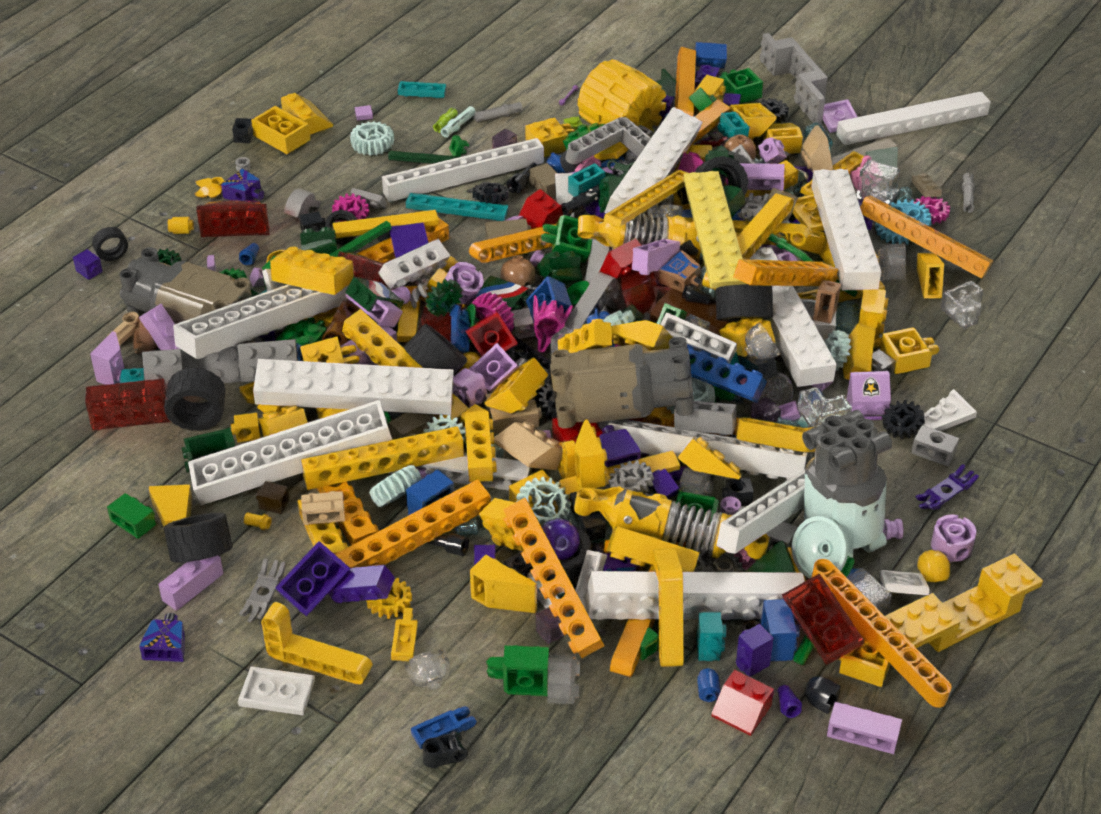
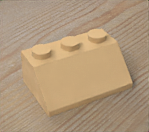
M817 125L803 143V151H800L802 161L812 172L814 170L833 169L827 136Z
M527 421L523 423L514 422L494 437L495 444L530 468L556 471L562 458V447L558 445L559 442L548 438L544 431L535 429V425Z

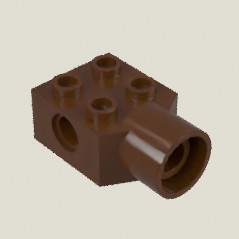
M349 299L346 302L343 300L324 333L322 341L338 337L340 346L350 341L351 339H348L342 332L344 321L360 310V308Z

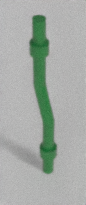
M771 234L767 238L775 243L778 248L787 250L802 261H813L806 253L789 244L788 240L783 237L779 238ZM842 288L840 292L844 291L854 298L858 294L856 290H842Z

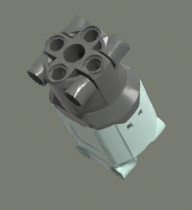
M854 410L842 416H828L819 426L802 434L805 446L810 450L815 449V457L808 462L805 468L804 520L822 516L838 523L847 538L848 556L853 558V549L861 547L870 553L885 546L887 543L883 533L887 477L884 470L877 465L878 454L892 447V440L887 432L881 431L878 433L873 421L865 419L859 410Z

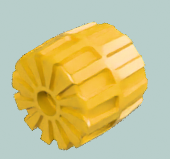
M611 59L610 61H603L589 73L580 89L577 106L579 107L580 116L590 124H607L619 117H626L637 127L642 125L654 132L652 126L659 125L662 120L659 113L666 108V102H662L666 97V92L661 89L662 86L644 73L618 60Z

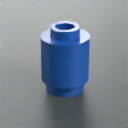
M710 668L701 670L697 677L699 698L706 702L716 701L721 692L719 675Z

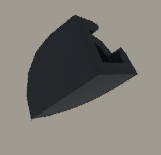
M814 676L806 684L805 696L811 705L828 714L833 708L834 703L839 700L841 686L824 677Z

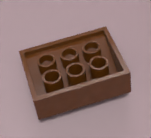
M673 288L658 301L650 313V322L657 323L662 308L666 303L688 312L685 321L721 336L719 330L725 328L726 324L737 322L717 320L715 300L710 298L707 305L686 302L682 298V292Z

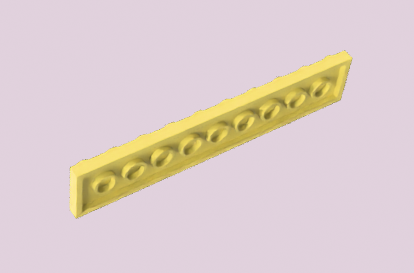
M719 171L684 174V183L710 287L717 288L747 284L733 278L738 260L743 258Z

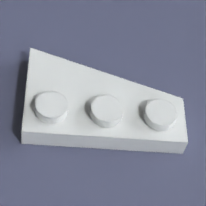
M953 389L948 397L942 398L936 407H932L924 413L925 424L922 425L943 431L976 418L977 411Z

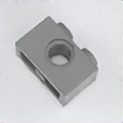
M922 425L914 439L911 453L949 467L956 454L959 438Z

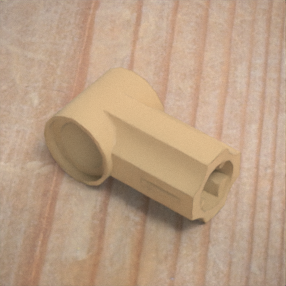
M126 313L122 318L123 322L113 330L116 332L119 346L130 336H134V330L138 328V324H135L137 317H139L138 313Z

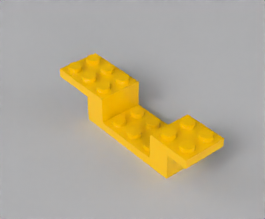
M1014 553L983 568L978 586L942 603L931 593L885 615V617L915 648L929 643L937 652H940L1020 612L1025 594L1041 587L1043 580Z

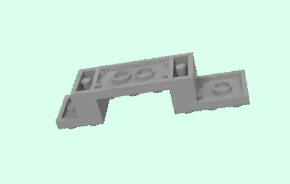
M769 33L763 34L760 61L773 76L791 73L797 79L795 83V103L799 105L816 126L822 125L828 77L792 37L775 41Z
M296 339L237 344L236 346L222 349L220 352L206 355L201 359L194 358L182 349L142 352L146 390L166 389L171 376L186 368L206 369L219 376L224 383L255 381L258 359L298 361Z

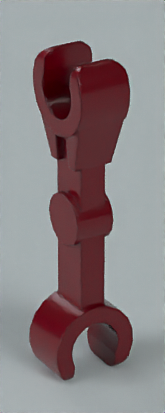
M723 137L719 139V141L714 140L709 142L706 140H701L700 143H696L695 145H712V147L720 145L724 146V141L727 140L728 137Z

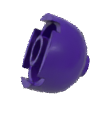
M561 518L553 519L543 524L542 529L559 561L572 557L578 550L580 543L579 532L576 527L568 520Z

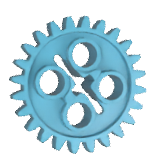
M905 199L902 203L898 200L897 204L891 202V206L928 226L932 225L929 209H926L925 205L920 206L919 201L915 204L913 199L910 202H907V199ZM875 222L877 235H880L881 239H886V243L892 240L893 245L896 242H899V245L902 242L908 245L909 239Z

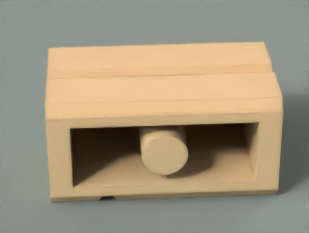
M343 491L301 495L304 525L345 521Z

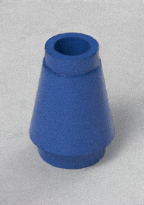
M252 243L240 251V262L244 265H252L256 260L259 246L256 243Z

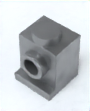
M879 349L872 354L871 372L889 371L890 376H892L896 361Z

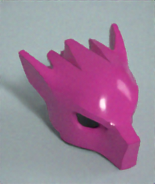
M534 295L533 327L538 338L537 349L539 352H544L551 342L557 340L562 335L565 323L573 308L572 305L563 314V306L560 305L558 308L557 301L552 300L549 305H546V301H543L539 307L537 296Z

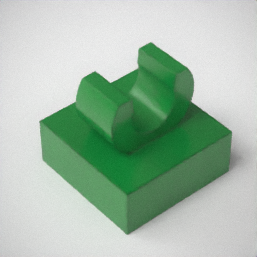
M453 135L449 150L453 156L467 154L464 147H468L469 143L466 140H462L459 135Z

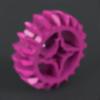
M489 292L481 294L474 299L472 304L476 308L475 317L481 321L497 310L510 332L513 331L514 313L511 312V307H508L507 302H504L502 297L498 298L496 293L492 295Z

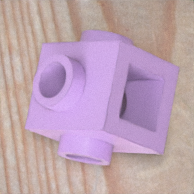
M773 137L767 138L758 146L761 151L759 154L765 160V163L777 164L786 158L783 150L784 145L780 140Z

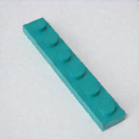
M410 193L405 203L406 208L413 210H436L438 213L496 221H505L508 214L507 205L486 204L485 202Z

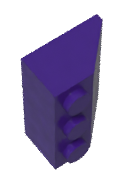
M318 541L275 589L293 607L307 617L349 572L350 568Z

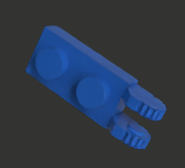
M455 304L450 311V316L452 317L451 343L460 352L467 353L469 351V336L465 330L470 328L469 312L464 309L461 311L460 306Z
M464 706L453 711H447L410 729L419 748L423 749V743L426 739L446 735L451 732L467 731L475 726L477 721L473 716L465 718L469 716L470 710Z

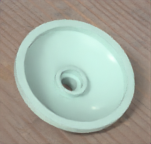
M822 516L811 517L797 528L792 541V555L801 573L811 579L814 564L818 559L829 560L840 571L844 567L848 556V542L843 529L834 520Z

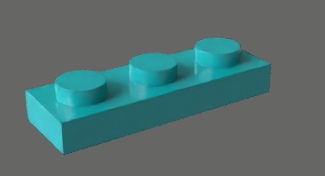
M400 81L398 95L444 98L447 88L446 84Z

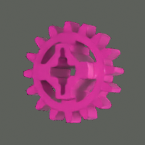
M354 193L351 196L345 194L344 198L339 196V200H334V205H332V213L338 210H346L351 212L357 220L367 219V216H369V204H366V199L361 200V196L355 197Z
M921 196V199L917 198L916 202H914L915 204L919 201L920 206L925 205V208L929 209L932 224H935V222L941 223L942 220L946 221L949 217L950 206H948V202H943V198H925Z

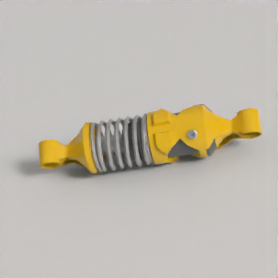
M644 213L641 217L638 215L633 218L631 224L629 221L621 227H613L607 222L598 223L590 215L578 217V236L583 239H596L604 246L615 249L635 238L641 245L666 238L679 241L680 251H684L691 258L703 259L694 221H686L682 216H663L660 219L658 215L654 218L650 214L647 218Z
M620 486L606 490L581 488L577 491L574 511L581 516H588L592 512L600 511L610 523L612 529L618 526L672 544L678 542V546L681 547L686 542L687 549L691 548L695 538L693 550L697 552L701 540H703L701 547L702 555L706 553L709 542V557L712 556V558L717 559L726 553L723 548L717 546L720 524L732 516L726 513L721 514L718 511L714 513L710 524V510L706 512L703 520L704 510L703 508L699 509L695 519V506L688 511L687 504L681 508L680 502L676 504L675 501L672 502L665 495L654 494L653 496H646L641 492L623 489ZM765 533L744 547L748 556L759 560L766 554L769 536Z

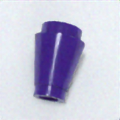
M788 685L780 686L777 689L781 713L788 718L798 716L802 711L801 701Z

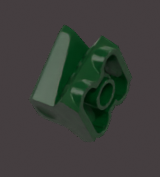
M324 227L320 231L305 229L300 233L301 250H312L319 254H331L337 250L336 233L330 227Z
M568 251L562 254L559 252L545 254L537 265V275L544 276V279L550 276L564 283L567 289L573 284L582 281L580 270L581 256L575 251Z

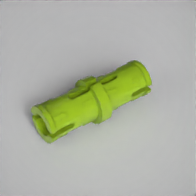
M450 108L445 114H442L433 125L434 131L440 133L441 129L448 124V121L458 115V111L455 108Z

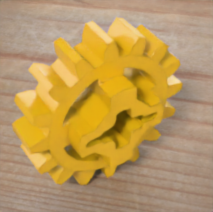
M396 578L387 599L366 600L367 608L371 609L372 614L378 612L380 618L386 615L387 619H390L392 614L398 617V612L404 613L405 607H411V588L406 586L405 581L400 583L399 578Z

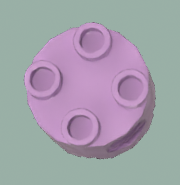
M458 262L455 266H452L445 279L447 281L452 279L463 289L461 292L463 297L459 298L461 301L459 304L469 305L476 298L483 286L484 280L480 271L478 273L475 270L476 267L467 262Z
M464 368L453 376V394L468 408L474 404L479 405L486 400L488 392L484 384L485 379L483 375Z
M945 515L937 520L931 541L932 550L943 552L947 556L949 563L963 561L972 554L976 528L965 517L962 520L958 518V515Z

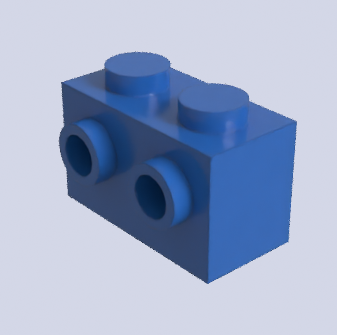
M696 42L694 49L696 50V67L710 65L711 67L725 68L727 44Z

